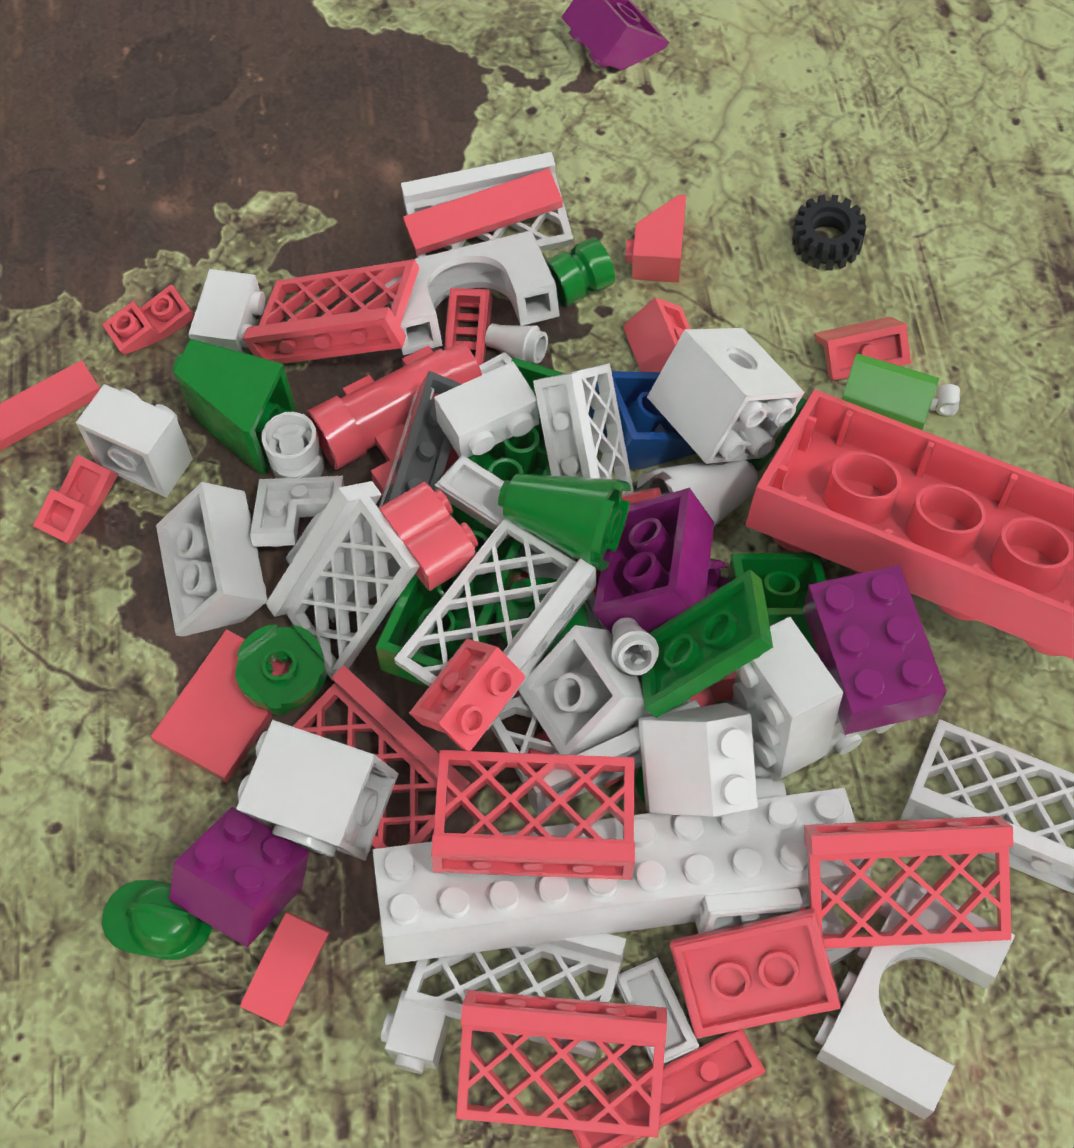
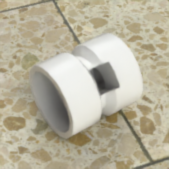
M284 412L274 416L266 423L262 431V444L275 478L321 476L324 470V456L312 420L301 413Z

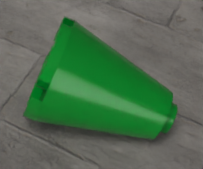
M516 474L511 481L505 480L498 497V506L503 507V516L571 557L577 560L581 558L595 567L596 570L603 572L610 563L603 560L606 550L616 551L625 527L630 501L622 499V491H631V485L619 479Z

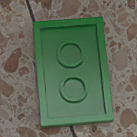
M751 569L649 633L657 641L659 655L654 666L648 672L642 674L644 709L658 718L773 648L762 579Z

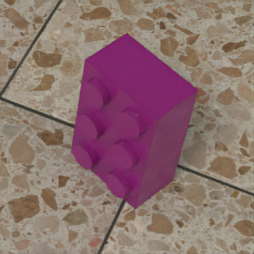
M691 488L629 505L619 545L616 551L607 549L603 560L610 563L603 572L600 571L593 613L611 634L614 623L625 617L634 619L642 629L650 633L705 598L714 521Z
M900 565L810 584L803 612L820 660L843 691L838 716L844 734L847 735L937 714L947 691Z

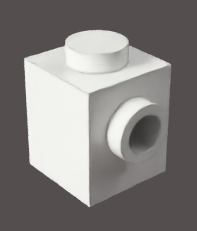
M402 990L396 1012H388L381 1032V1041L386 1042L385 1050L388 1055L396 1059L395 1067L417 1074H422L424 1067L437 1070L451 1017H447L445 1013L404 1002L406 991Z

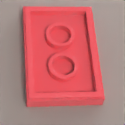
M227 629L150 736L154 743L226 783L233 776L273 717V714L268 710L256 707L243 695L235 678V669L239 659L237 654L245 639ZM279 660L272 663L274 671L271 675L282 676L289 672L288 667L290 663H281Z
M815 908L671 940L672 955L696 1039L841 1009V1001Z

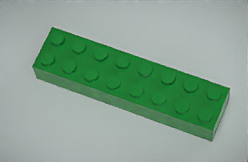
M513 357L511 362L515 363L535 395L533 380L565 374ZM590 406L589 412H588L589 417H590V415H591V413H592V407H591V406ZM540 414L539 424L534 426L525 435L510 437L495 444L488 452L481 455H472L468 459L504 482L505 480L511 481L516 474L551 475ZM450 503L453 509V513L450 515L459 525L465 522L473 531L478 542V546L475 547L476 555L494 531ZM511 536L508 539H504L497 548L499 561L526 556L524 544ZM491 555L486 563L494 562L493 555ZM521 568L501 571L504 591L511 590L512 584L519 579L522 572ZM462 572L431 591L414 574L400 594L376 645L381 671L429 687L396 665L394 658ZM496 572L476 575L469 584L471 596L499 592ZM464 590L463 593L459 596V598H465V597H466V592H465V590ZM500 602L473 606L476 627L496 623V613ZM468 607L449 610L442 618L444 632L471 628ZM436 626L435 629L431 632V634H437V633H438V628H437V626ZM494 634L478 636L479 642L490 644ZM466 639L445 642L448 662ZM440 643L421 646L411 660L422 667L443 664Z

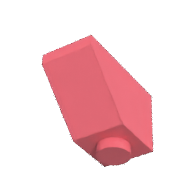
M677 195L636 223L635 238L627 239L625 263H632V279L679 283L686 195Z

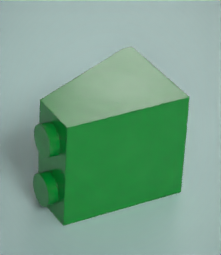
M190 339L184 352L179 353L175 359L173 374L176 377L191 417L257 474L265 476L270 464L262 444V431L266 423L274 416L284 412L296 411L283 364Z

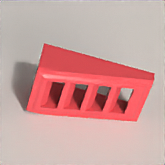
M450 288L444 350L462 342L470 350H476L475 359L478 365L485 363L487 348L485 335L490 326L493 299L489 289ZM461 308H479V314L460 312ZM459 321L478 322V328L458 327ZM457 335L477 336V341H456Z

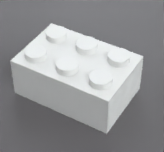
M791 617L770 626L773 648L762 654L759 658L737 669L735 684L733 685L732 706L751 714L752 737L755 740L754 748L756 754L766 768L770 766L773 768L779 779L828 754L843 695L842 689Z

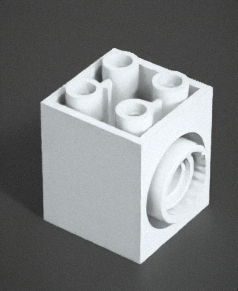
M743 328L685 329L647 398L706 464L764 458L774 448L775 439L785 423L794 416L796 405L805 392Z
M272 720L268 731L263 732L257 742V759L252 771L240 784L237 796L239 803L236 810L267 826L273 827L272 834L274 836L291 840L305 849L329 857H334L337 850L365 861L399 773L374 754Z

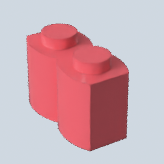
M425 481L379 507V510L420 565L415 574L429 591L462 572L475 556V547L478 546V542L473 531L465 522L460 525L450 515L453 513V509L446 495L440 489L434 492Z

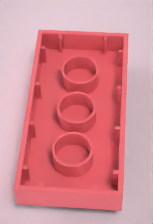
M814 389L756 486L745 526L771 536L777 544L785 549L795 552H811L850 568L856 574L900 565L910 593L938 604L948 615L960 620L980 621L1024 639L1031 648L1049 656L1063 655L1074 660V488Z

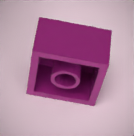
M231 807L174 862L169 901L248 948L302 889L309 851L291 840L274 836L272 829Z

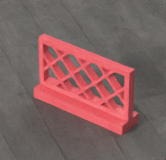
M412 259L277 280L259 325L247 327L242 339L254 356L282 364L403 348L406 334L401 328V323L420 268L416 260ZM402 276L401 279L389 288L385 286L393 278ZM368 281L355 292L351 293L349 291L360 282ZM326 287H332L319 298L315 297V295H317ZM377 290L382 292L366 305L362 303ZM298 292L283 303L286 293ZM344 295L346 297L331 310L326 308ZM308 300L312 302L296 315L292 313ZM391 301L393 302L391 309L390 307H384ZM355 307L359 309L356 312H349ZM320 312L324 314L321 317H314ZM285 317L289 318L286 322H280Z
M343 665L331 677L335 683L292 727L324 738L325 734L347 733V745L356 748L357 732L374 731L378 734L379 754L374 755L385 763L406 761L410 765V784L394 785L392 793L410 792V816L386 818L385 808L378 826V836H374L372 845L376 849L388 847L386 845V825L410 824V841L406 845L427 842L434 834L435 814L418 816V792L437 790L439 753ZM339 698L348 706V725L325 726V711ZM356 715L366 724H356ZM317 721V727H311ZM387 744L397 753L387 754ZM449 765L448 780L460 792H463L471 783L452 765ZM418 773H419L428 783H420V784H418ZM447 791L448 804L454 799V797ZM476 792L468 800L471 801L479 792ZM426 823L418 832V824Z
M439 750L434 835H432L431 850L433 872L632 880L635 865L634 757ZM449 765L470 766L480 777L463 792H460L448 780ZM506 767L519 768L529 778L512 794L494 778ZM554 769L567 770L578 780L561 796L543 780ZM581 770H585V771H589V772H588L587 774H584ZM603 771L624 772L623 787L610 798L592 782ZM488 784L504 801L484 816L468 799ZM537 786L553 803L534 819L518 800L533 787ZM584 787L602 804L585 820L567 804ZM447 791L454 797V799L448 804ZM622 799L623 811L616 805ZM460 806L478 822L465 834L445 833L446 818ZM511 807L527 826L516 835H502L491 823ZM559 809L577 826L566 837H552L541 826ZM609 811L623 825V840L602 839L591 826ZM485 829L489 834L480 833ZM535 832L538 836H529V835H530L531 833ZM584 833L588 838L579 837Z
M983 816L804 825V841L808 854L809 909L815 908L821 932L822 918L836 903L854 919L841 934L823 935L822 932L826 948L1011 940L1009 847H1014L1013 826L1002 817ZM995 853L996 870L982 885L964 870L977 854ZM963 854L957 861H954L949 856ZM941 855L952 867L931 887L914 870L928 856ZM899 857H913V858L906 864V863H905L902 859H900ZM878 858H892L902 867V870L882 889L865 872ZM852 859H864L858 866L851 861ZM842 860L853 872L833 892L821 881L820 861ZM960 873L977 890L957 910L940 893ZM911 876L928 892L907 912L891 895ZM859 878L863 879L878 893L860 914L856 913L841 899ZM995 885L996 898L990 893V891L995 887ZM821 890L829 896L822 905ZM985 896L997 906V927H975L965 917ZM937 899L953 915L940 929L927 930L916 919ZM887 901L903 918L891 931L877 932L866 921ZM960 922H962L968 928L956 927L959 925ZM911 924L918 929L905 931ZM861 927L868 931L867 933H856Z
M467 990L461 1011L462 1036L456 1119L658 1138L667 1032L666 1007ZM473 1031L493 1032L505 1047L486 1063L472 1047ZM508 1034H515L519 1036L512 1040ZM531 1036L544 1037L556 1050L537 1067L519 1048ZM557 1038L569 1040L562 1044ZM581 1041L595 1042L606 1054L604 1058L587 1072L569 1052ZM608 1043H615L619 1045L613 1049ZM632 1045L654 1047L653 1063L638 1076L619 1057ZM512 1053L529 1074L509 1090L492 1068ZM562 1058L579 1078L559 1094L542 1074ZM472 1061L478 1070L470 1076ZM613 1062L630 1083L609 1099L593 1078ZM483 1076L502 1095L491 1106L468 1104L469 1088ZM650 1077H652L651 1092L643 1084ZM534 1080L552 1100L540 1111L527 1110L515 1097ZM584 1085L602 1103V1106L590 1116L577 1115L566 1102ZM637 1090L650 1105L649 1121L627 1119L616 1106ZM508 1103L512 1108H502V1107H503L505 1104ZM559 1108L563 1113H555L553 1111ZM609 1112L614 1118L603 1116H605Z

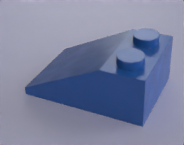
M611 371L629 469H644L697 454L647 398L661 372ZM596 382L595 391L599 395L598 382ZM592 408V413H591V415H590V418H591V419H593L594 412H595L593 408ZM605 424L603 434L607 438V430Z

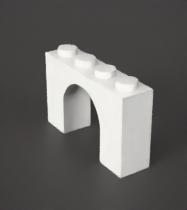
M532 230L416 258L415 260L420 269L401 323V328L406 334L401 350L403 355H407L428 345L430 348L443 346L435 309L440 302L449 296L450 288H488L503 293L511 301L521 326L559 317L556 284ZM402 276L393 278L385 286L389 288L401 279ZM391 301L387 304V306L390 307V309L392 307L393 302Z
M906 879L899 892L895 891L891 897L909 912L928 891L923 886ZM935 899L916 920L927 930L940 929L953 914ZM947 900L955 909L958 910L961 907ZM887 901L882 904L878 912L879 915L886 918L879 932L891 931L903 918ZM972 912L965 917L975 927H997V925ZM960 922L956 928L968 927L965 926L962 922ZM911 924L905 931L918 929ZM1011 933V940L861 947L857 955L865 959V962L858 976L850 971L848 972L838 992L839 998L844 1004L837 1018L827 1014L814 1040L823 1045L816 1059L925 1120L934 1112L955 1066L906 1040L890 1026L882 1012L879 1001L881 976L889 967L898 962L909 959H923L935 962L986 989L996 978L1015 935Z

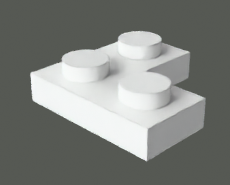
M343 476L259 479L250 532L253 547L296 545L299 518L314 517L317 513L324 510L337 488L344 487Z

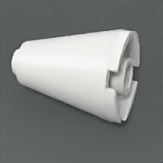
M746 460L709 464L697 462L653 469L644 473L637 482V489L643 487V490L660 487L661 495L663 496L691 488L714 521V526H716L755 493L758 475L754 466Z

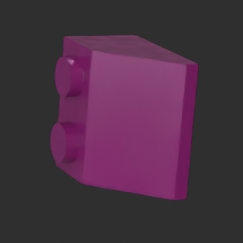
M573 0L561 17L571 28L569 31L570 36L578 43L587 46L591 51L589 57L602 68L611 66L625 70L665 49L670 43L631 0Z

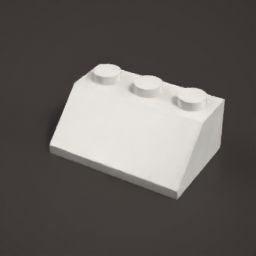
M201 482L156 525L176 636L192 635L243 622L267 602L266 586L263 582L258 549L253 547L250 536L252 526L251 514L248 510L245 491Z

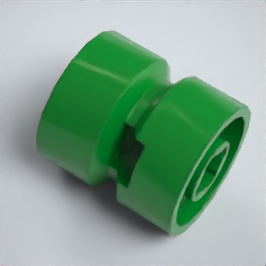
M590 237L576 244L571 249V255L566 251H561L545 259L556 284L558 303L562 307H567L584 299L587 290L591 293L594 291L598 292L615 283V271L611 259L602 243L596 237Z

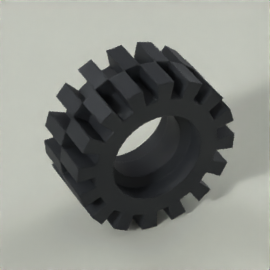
M832 194L831 201H826L825 195H819L817 203L811 198L806 201V207L801 205L798 209V215H796L792 245H795L794 252L797 256L802 254L801 261L805 264L813 260V268L819 269L822 263L826 264V270H833L834 264L837 263L839 269L846 267L847 261L852 264L856 260V256L860 254L866 231V218L864 214L860 215L861 208L857 204L850 208L851 200L846 197L841 203L838 202L839 195ZM820 227H833L842 232L843 236L825 238L814 230Z

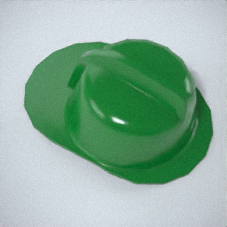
M135 880L121 886L110 896L106 903L101 923L105 937L115 948L128 953L164 960H180L194 955L207 942L212 932V926L169 901L171 883L153 880Z

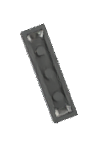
M432 371L427 373L413 397L379 507L424 481L435 492V484L443 476L452 445L437 422L435 399L432 396L434 393L442 394L462 385L461 383Z

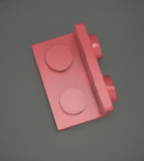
M466 639L409 714L421 725L446 733L461 749L471 751L525 680V675L497 646Z

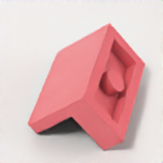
M657 297L652 299L623 326L640 372H661L683 331L691 329L681 306Z
M884 317L814 333L815 342L824 346L828 378L832 381L849 377L856 353L898 366L911 364L907 324L893 317Z

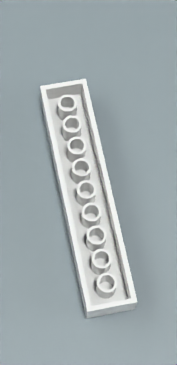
M845 788L757 799L758 808L715 817L657 813L634 815L635 865L632 880L433 872L431 858L432 842L373 849L385 964L389 965L561 941V939L588 935L612 934L695 922L696 916L700 915L699 908L701 905H704L703 899L708 895L799 888L803 901L801 907L809 906L808 854L804 841V825L856 822ZM616 818L601 819L591 826L602 839L623 840V825ZM574 823L543 828L552 837H566L577 826ZM521 830L501 832V834L516 835ZM533 832V833H531L529 836H538V835H537L535 832ZM583 833L579 838L588 837ZM852 859L851 861L858 866L864 859ZM842 860L820 861L821 881L833 892L853 872ZM871 868L865 872L868 877H870ZM859 878L841 899L843 901L862 899L867 883ZM821 890V905H822V903L829 897V896H828L824 891H822V890Z

